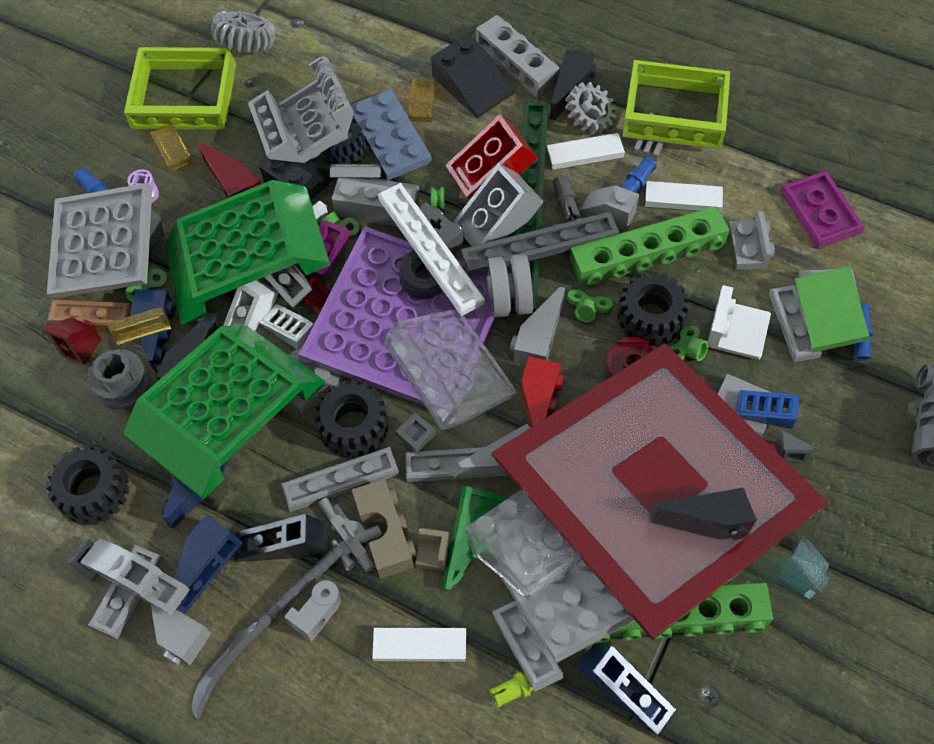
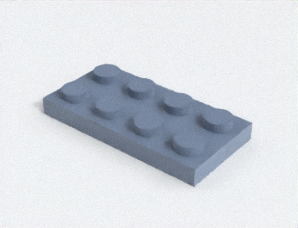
M392 89L351 104L354 112L353 120L361 127L365 142L380 165L387 181L432 163V156Z

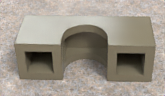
M383 479L352 489L363 526L371 523H382L387 527L383 537L369 542L379 578L382 579L414 568L412 558L416 557L417 554L412 539L407 541L405 539L403 531L408 530L403 513L397 514L394 505L399 504L394 487L388 488L386 480Z

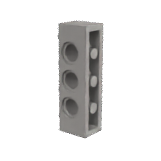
M496 15L476 28V42L485 49L491 59L537 99L556 87L560 70L558 65L547 58L539 48L527 41L524 35L519 34L513 29L509 22Z

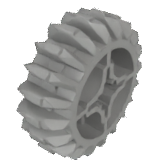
M231 10L229 12L223 11L213 17V22L211 23L212 39L223 48L227 47L238 52H253L256 54L270 50L273 47L275 28L271 21L263 16Z

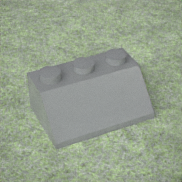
M341 177L337 180L332 196L334 212L339 218L343 219L354 218L357 221L398 227L379 201L378 193L401 182L367 177ZM401 183L416 203L420 189L419 185Z

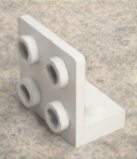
M723 285L707 341L708 347L759 360L762 356L771 313L735 304L736 299L731 298L733 287Z

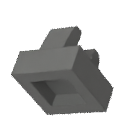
M414 413L395 431L396 436L416 454L436 435V430L417 413Z

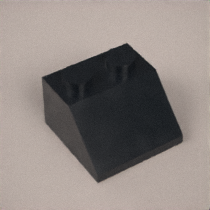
M268 158L259 166L264 183L275 180L306 186L310 200L334 179V177H330L329 172L311 160L300 163Z

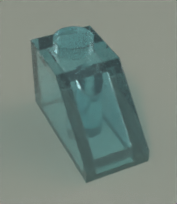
M802 537L788 556L776 582L811 599L817 591L820 593L824 591L830 578L825 575L830 564L808 539Z

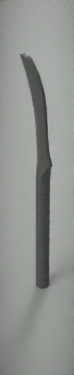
M337 544L252 625L238 631L234 641L207 670L193 695L192 712L197 720L201 718L208 698L219 678L235 658L264 628L272 623L328 567L344 554V551Z

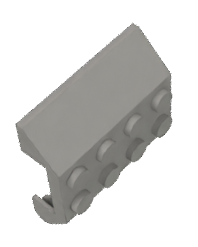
M319 57L309 64L317 79L282 102L277 103L268 90L248 102L269 159L305 163L347 137L354 112L327 57Z

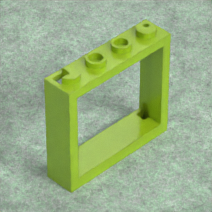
M138 47L124 110L130 128L226 130L236 69L232 50L229 48ZM150 70H223L217 106H143Z
M634 60L622 137L721 149L726 132L730 71ZM637 85L718 94L716 123L634 113Z

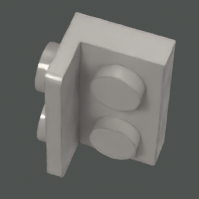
M757 212L755 220L729 221V238L735 269L767 268L770 258L774 257L775 247L774 243L769 240L770 223L768 220L765 221L764 212Z

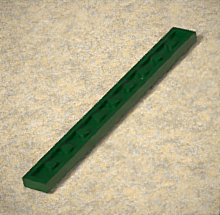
M524 101L522 137L538 159L520 176L543 200L548 102ZM542 205L527 223L515 230V236L541 229ZM539 259L528 261L532 282L533 313L536 311ZM510 299V313L517 314L514 309L513 299Z

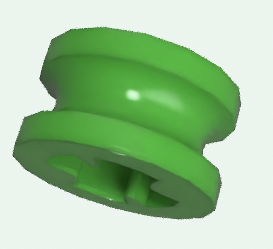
M431 187V206L433 208L439 207L441 210H445L444 187H441L439 190Z

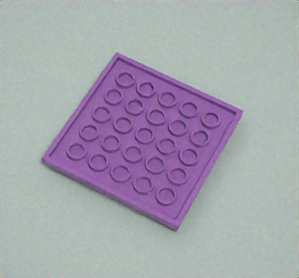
M364 226L299 353V359L453 416L494 321L487 287L488 272L468 276L484 297L485 303L461 316L443 290L437 296L429 299H418L407 294L400 284L399 267L403 257L414 249L408 241ZM456 259L468 275L464 262ZM420 269L416 272V275L420 278H427L431 273L427 269Z

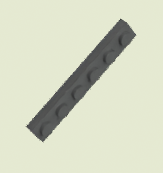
M606 212L461 249V257L468 276L488 272V258L502 257L505 260L506 267H508L512 255L526 254L528 261L570 251L571 247L617 235L619 230L611 213Z

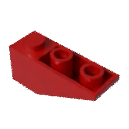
M531 356L528 357L521 384V394L530 428L555 413L558 399H554L556 391L561 392L565 375L560 374V363Z

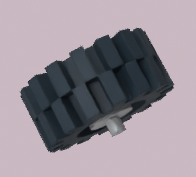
M355 122L351 123L347 137L343 138L338 144L332 145L323 151L324 158H326L328 163L336 164L338 162V164H343V162L351 164L350 160L357 161L359 160L358 156L362 157L364 155L363 151H366L367 145L361 127Z

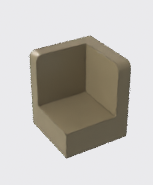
M419 528L416 568L445 572L450 547L449 532Z

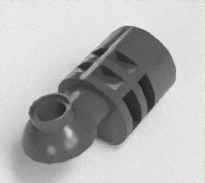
M924 364L919 369L915 379L916 387L923 390L924 399L917 404L912 461L926 470L934 471V364L932 366Z

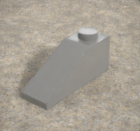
M559 287L521 325L518 336L513 335L510 351L514 352L515 363L526 365L529 356L548 360L564 303L565 288Z
M525 424L458 462L452 473L454 478L509 476L491 454L499 447L530 428L529 425Z

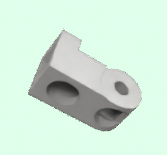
M328 580L318 582L312 590V596L298 612L292 607L284 616L287 624L312 642L341 603L337 586Z

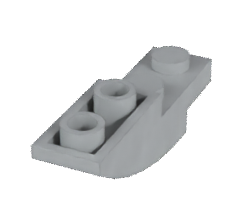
M100 538L80 562L83 566L125 591H130L172 616L189 592V588L186 585L163 573L157 566L122 547Z

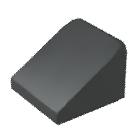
M781 432L776 441L777 453L786 462H807L814 451L812 445L787 432Z
M85 539L66 563L92 581L97 573L80 563L94 545L92 541Z

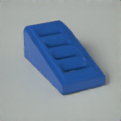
M740 390L736 413L742 419L792 429L797 420L800 396ZM747 400L752 401L751 410H746ZM759 403H764L763 411H758ZM771 405L776 406L775 412H770ZM783 408L788 409L787 413H782Z

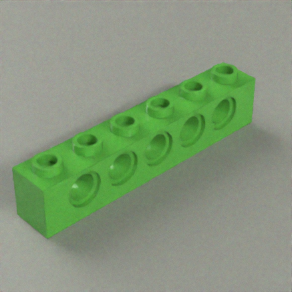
M716 206L571 247L569 263L579 286H592L603 280L620 278L634 271H645L658 264H669L679 258L693 257L703 251L717 250L725 245L730 230Z
M767 583L724 585L656 637V639L669 638L672 636V633H684L686 637H695L702 635L704 631H715L717 635L731 634L736 629H746L747 633L764 631L773 620ZM730 605L739 606L743 610L744 615L737 616L733 614L730 610ZM699 607L709 608L713 613V617L706 618L702 616L699 612ZM633 621L596 641V643L607 642L610 640V637H622L623 640L633 641L640 639L641 635L647 634L636 621Z

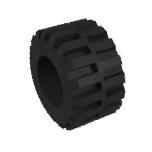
M650 272V275L641 273L638 279L633 277L630 279L629 284H625L620 296L617 319H619L620 329L624 328V334L627 337L631 335L648 341V345L649 343H654V346H660L661 341L667 344L671 342L672 337L676 338L679 335L687 315L689 298L687 294H684L685 288L682 285L678 286V281L675 278L670 280L667 278L668 275L662 273V276L657 275V272ZM654 304L661 307L665 313L650 314L642 310L640 306Z
M352 380L351 384H346V381H342L339 387L332 385L329 387L330 392L328 394L323 392L320 396L322 402L317 401L315 408L317 412H314V418L325 447L329 446V450L334 454L339 451L340 457L344 458L348 454H351L352 458H357L360 453L364 455L369 454V449L371 448L374 450L380 447L378 441L384 442L386 438L385 432H388L386 407L378 391L375 388L370 389L369 384L365 382L359 385L358 381ZM357 411L367 415L366 419L355 427L347 428L337 424L338 420L349 412Z
M85 445L83 450L79 447L72 448L73 452L62 454L63 459L60 462L56 460L52 465L55 468L54 471L48 472L47 477L50 481L46 482V489L49 491L47 495L62 514L72 522L77 521L80 525H86L88 521L91 525H96L99 519L105 522L110 519L109 515L112 512L116 515L120 511L118 508L120 504H125L127 499L124 494H129L128 477L109 451L105 452L103 448L98 446L93 449L91 445ZM92 476H101L94 490L84 495H76L79 485L85 479Z

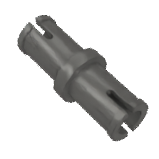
M561 175L563 184H560L559 177L557 176L553 180V185L557 193V204L561 207L564 220L567 223L572 221L571 215H573L574 221L581 218V215L576 205L577 197L571 190L569 179L567 176Z

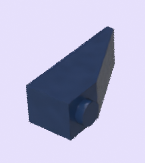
M207 514L201 522L196 524L192 533L187 537L174 579L189 588V592L176 608V610L183 614L187 613L243 543Z
M594 643L576 666L597 689L655 735L659 734L676 710L613 646Z

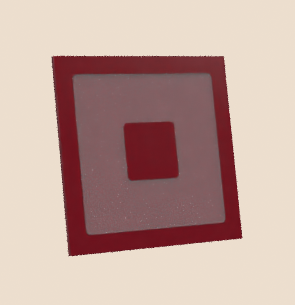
M666 343L510 440L491 454L651 640L662 634L829 504ZM744 487L757 519L748 536L739 540H732L731 538L719 540L651 523L650 515L655 504L658 502Z

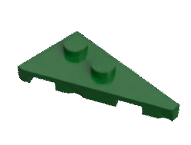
M469 486L463 487L441 589L451 590L452 586L460 581L464 575V570L473 559L479 556L490 541L491 535L501 527V522L511 509L516 507L518 500Z

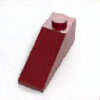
M204 143L198 144L204 163L226 198L261 185L255 173L251 174L246 165Z

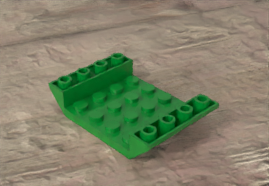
M275 180L268 181L176 219L164 244L179 319L182 325L207 316L204 301L299 263L305 275H308L331 265L306 186Z
M247 325L221 326L137 399L123 435L201 499H204L224 480L220 467L296 395L307 402L325 385V380Z

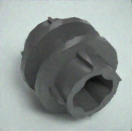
M115 349L104 352L92 362L88 374L90 388L101 403L111 409H127L135 406L137 399L150 388L151 383L149 372L144 367L142 360L135 353L128 350Z

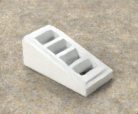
M276 304L259 321L261 326L295 349L305 343L314 326V323L279 304ZM278 313L280 314L273 323L270 322ZM286 318L287 321L279 327L278 325ZM293 323L294 325L287 331L286 329ZM298 328H301L296 335L293 334Z

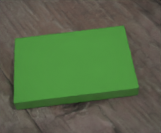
M850 266L795 278L813 352L870 340Z

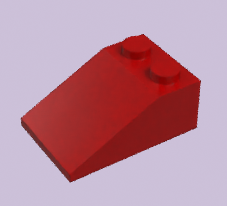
M499 114L445 166L465 196L471 199L498 163L520 175L538 158L517 129Z

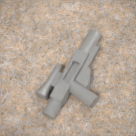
M327 497L320 500L318 505L331 522V529L333 531L336 530L343 540L339 544L336 540H333L331 544L333 547L337 544L344 551L341 560L346 571L356 565L348 557L350 554L355 557L366 573L373 570L376 565L361 544L382 536L379 526L376 525L365 530L360 523L349 521L338 504L333 506Z

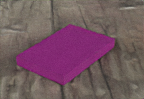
M827 171L783 185L780 189L784 199L817 249L863 233L865 227Z

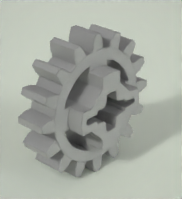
M582 82L569 92L568 97L565 99L568 102L565 109L571 111L568 118H574L576 120L574 126L580 124L582 132L589 129L592 135L596 131L601 134L613 124L612 121L616 118L613 112L616 110V107L611 106V103L614 101L613 98L606 97L607 90L601 92L600 85L593 88L591 82H588L586 86Z

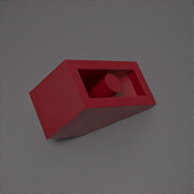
M69 317L48 324L43 329L63 357L83 365L87 363L102 340L96 331V326L85 319L79 321Z

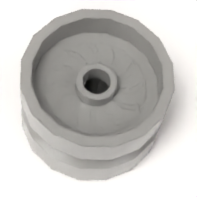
M512 255L509 264L510 273H507L506 263L502 257L488 258L487 287L494 318L509 315L511 311L510 299H513L514 309L518 315L532 314L533 293L527 255Z

